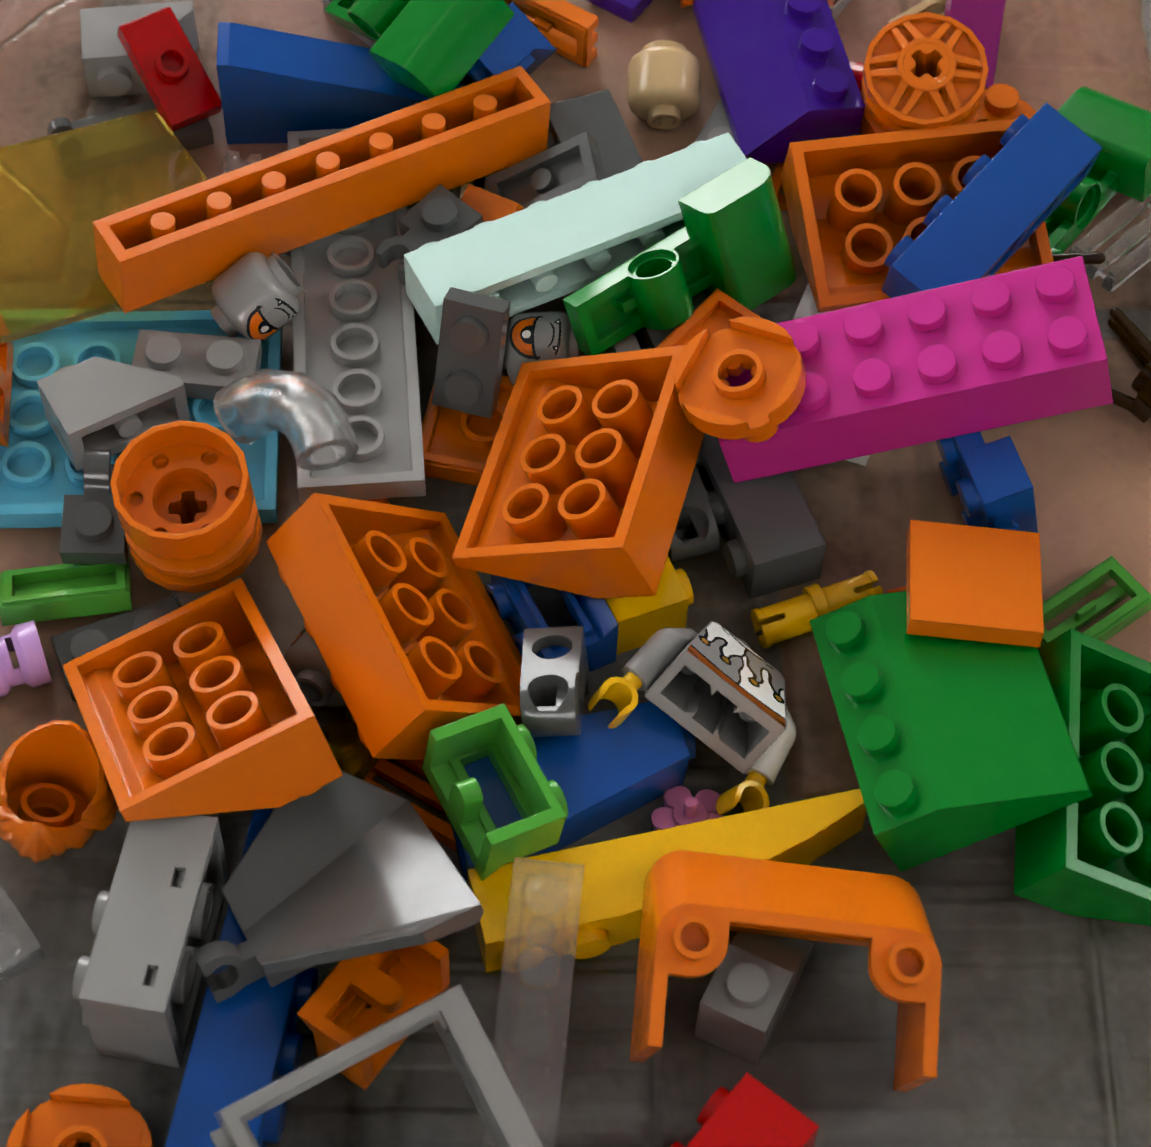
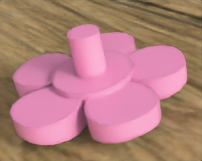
M675 786L664 793L663 802L665 807L657 808L652 812V828L656 831L724 817L719 815L716 810L717 799L720 795L713 790L704 789L699 791L694 798L686 787Z

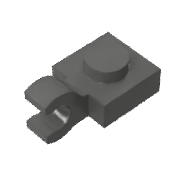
M85 449L83 459L84 495H64L59 549L63 563L127 564L129 546L114 506L110 486L115 465L111 464V449Z

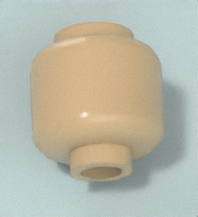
M670 40L654 41L645 45L642 51L632 57L628 65V105L634 115L642 120H646L647 124L652 128L668 130L678 127L681 121L688 119L697 112L701 103V68L698 59L691 52L687 51L684 45Z

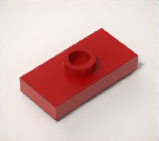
M170 6L119 26L117 36L170 133L221 112V99Z

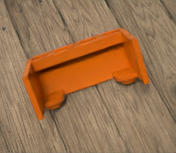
M686 850L672 851L665 854L649 870L644 882L629 1061L645 1062L662 1048L668 976L699 978L714 971L726 956L729 944V931L868 947V973L873 985L883 996L898 1002L893 1090L908 1092L937 1078L942 962L921 899L914 887L906 880L887 874Z

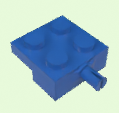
M979 431L936 441L943 461L939 462V467L946 488L951 497L960 496L965 511L961 512L963 525L1038 533L1034 488L1010 436L985 444Z

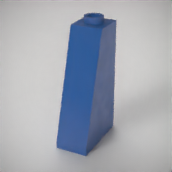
M218 22L216 66L227 144L288 143V131L351 128L430 98L395 82L369 54L368 51L371 48L232 22Z
M650 701L637 704L636 708L624 722L613 729H609L608 725L618 715L617 708L582 715L580 735L532 737L537 752L536 761L547 781L553 779L562 789L568 806V816L558 844L525 857L558 851L663 796L665 791L675 786H682L689 759L696 756L694 735ZM489 757L463 766L469 778L474 777L479 783L483 794V804L497 829L522 819ZM452 826L463 878L468 885V869L474 868V865Z

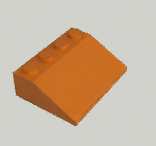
M1017 118L791 142L788 147L781 177L790 227L818 312L834 311L889 299L890 297L881 291L890 269L884 264L887 256L905 236H910L914 241L927 228L923 223L925 217L944 195L947 194L953 200L966 187L962 183L965 174L983 154L993 159L1004 147L1000 143L1002 136ZM1045 221L995 275L1054 262Z
M686 345L522 363L451 558L456 566L596 599L655 596L705 435L704 432L697 429L685 418L675 387L673 375L675 364Z
M313 493L266 543L278 566L281 580L289 588L304 618L305 629L315 640L331 673V681L342 695L358 727L359 738L370 751L372 758L424 759L430 730L505 703L516 725L522 724L520 709L522 656L478 573L474 570L457 567L451 559L459 538L447 515L437 511Z
M242 578L62 665L118 808L126 822L279 808L300 797L309 796L317 792L324 785L343 776L314 713Z

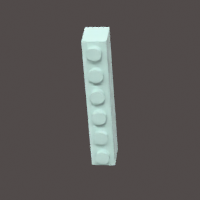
M729 132L706 141L694 142L685 149L656 160L641 162L632 169L603 180L588 182L579 189L550 200L535 202L526 209L497 220L482 222L470 230L441 241L426 243L417 250L404 254L406 294L438 345L443 299L450 287L511 301L509 317L578 291L683 228L685 223L678 200L747 158Z

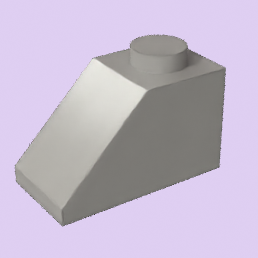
M193 0L80 9L82 62L89 98L147 93L142 80L117 36L118 28L123 24L170 6L191 46L196 51L199 48Z
M94 356L78 364L62 367L52 375L37 381L46 418L76 471L83 469L85 449H111V456L122 452L132 439L153 426L179 420L191 421L185 386L177 375Z
M738 932L728 944L726 956L717 967L699 1003L694 1036L758 1065L813 951L815 943L803 939Z

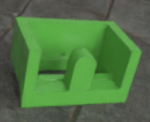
M505 703L430 730L422 766L423 772L464 849L467 851L481 881L505 864L558 844L568 816V806L562 789L553 779L547 781L536 761V747L529 730L523 724L516 725ZM485 757H489L522 818L498 829L483 804V794L479 783L474 777L469 778L463 767Z

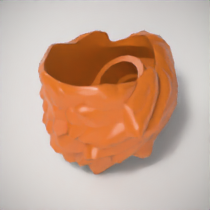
M52 720L47 724L38 725L14 741L5 751L0 761V838L10 843L21 857L28 858L37 864L47 861L53 856L60 857L68 849H81L93 838L97 830L104 831L116 819L118 805L90 734L77 723L70 720Z

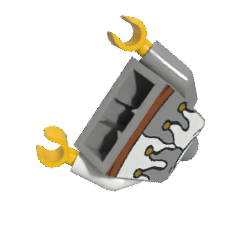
M711 621L700 633L691 628H664L658 630L623 666V678L610 677L604 681L589 700V711L600 699L610 700L617 706L618 715L608 725L609 729H613L621 725L636 708L639 697L637 691H646L644 696L737 770L746 774L745 781L720 794L718 797L716 810L719 815L732 810L738 802L741 803L744 812L768 808L770 801L764 786L774 783L796 738V725L786 706L785 679L782 674L755 653L746 641L735 637L714 621Z

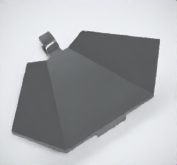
M342 771V777L324 785L317 792L309 796L300 797L282 807L274 808L222 888L226 901L246 941L235 945L229 941L217 940L192 951L218 1004L238 993L243 987L264 976L272 988L316 965L432 942L479 923L484 910L479 900L409 800ZM229 965L223 972L212 974L218 967Z

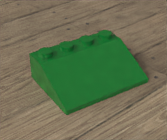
M906 591L869 595L810 620L874 836L900 872L1093 796L1037 647L906 634Z
M1071 628L1040 647L1039 652L1093 796L1016 826L1014 895L1067 915L1151 926V662Z

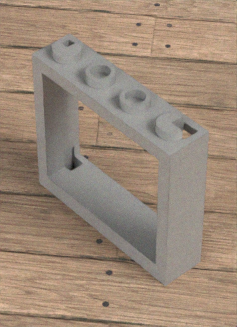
M461 984L438 993L214 1112L220 1128L210 1133L214 1147H259L247 1123L248 1121L433 1023L495 1146L543 1147Z

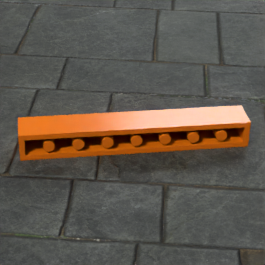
M518 66L93 221L98 274L123 312L127 313L214 280L247 253L259 252L266 257L272 253L280 255L419 202L439 184L447 190H451L501 171L547 150L551 101L524 68Z

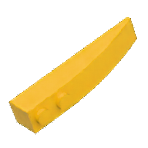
M856 789L520 858L501 866L483 881H481L475 868L468 869V886L484 910L479 923L475 924L485 971L491 972L503 969L507 973H522L538 967L543 960L571 955L575 959L593 958L605 953L611 946L640 938L643 891L646 876L657 860L672 851L686 850L809 865L862 830L867 810L861 790Z

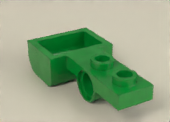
M332 0L324 10L337 25L376 42L368 52L395 82L428 98L454 90L515 15L504 0Z
M1086 86L1078 88L1057 110L1103 148L1087 177L1045 220L1052 254L1063 253L1117 193L1140 202H1144L1151 194V111Z
M748 158L682 197L678 202L685 223L683 228L564 298L563 302L579 350L588 356L598 355L642 327L651 330H666L676 327L691 317L694 312L691 298L705 290L709 297L718 288L743 306L753 310L791 286L796 280L797 271L771 172L767 165L753 158Z

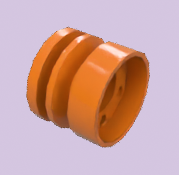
M930 12L903 15L882 27L868 46L861 83V96L865 104L861 123L863 135L977 122L989 68L985 49L973 31L950 16Z
M183 420L153 426L132 439L116 459L110 481L114 506L125 532L133 561L147 579L170 591L199 593L220 588L244 573L258 553L263 529L244 452L229 434L207 423Z

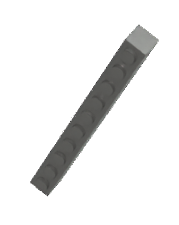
M609 89L551 103L547 149L587 131L598 142L605 178L632 169L643 162ZM705 290L691 298L694 310L708 298ZM678 326L666 330H651L642 327L634 332L641 350L656 348ZM705 433L695 465L710 498L708 502L716 520L717 528L724 541L722 543V554L730 576L733 579L740 577L750 599L820 579L826 543L792 472L734 483L719 444V439Z

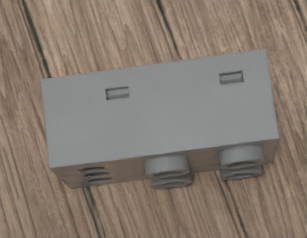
M194 815L130 821L110 892L101 891L95 902L92 915V932L96 933L97 936L91 956L80 957L75 969L72 985L73 998L79 1000L83 1011V1026L89 1028L97 1054L180 1068L204 980V975L192 951L214 942L225 902L222 888L230 878L217 817Z

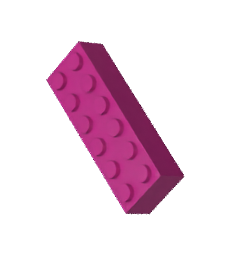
M1083 256L776 323L789 333L795 347L801 354L806 372V387L803 397L795 411L784 422L779 424L775 435L764 442L753 443L744 438L739 440L718 439L733 482L738 483L1113 403L1107 355ZM744 369L741 375H729L725 380L729 382L731 387L745 385L752 380L751 370Z

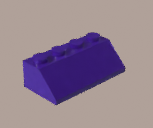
M694 0L693 11L734 141L747 159L753 158L763 164L785 162L791 142L859 135L865 104L827 0Z

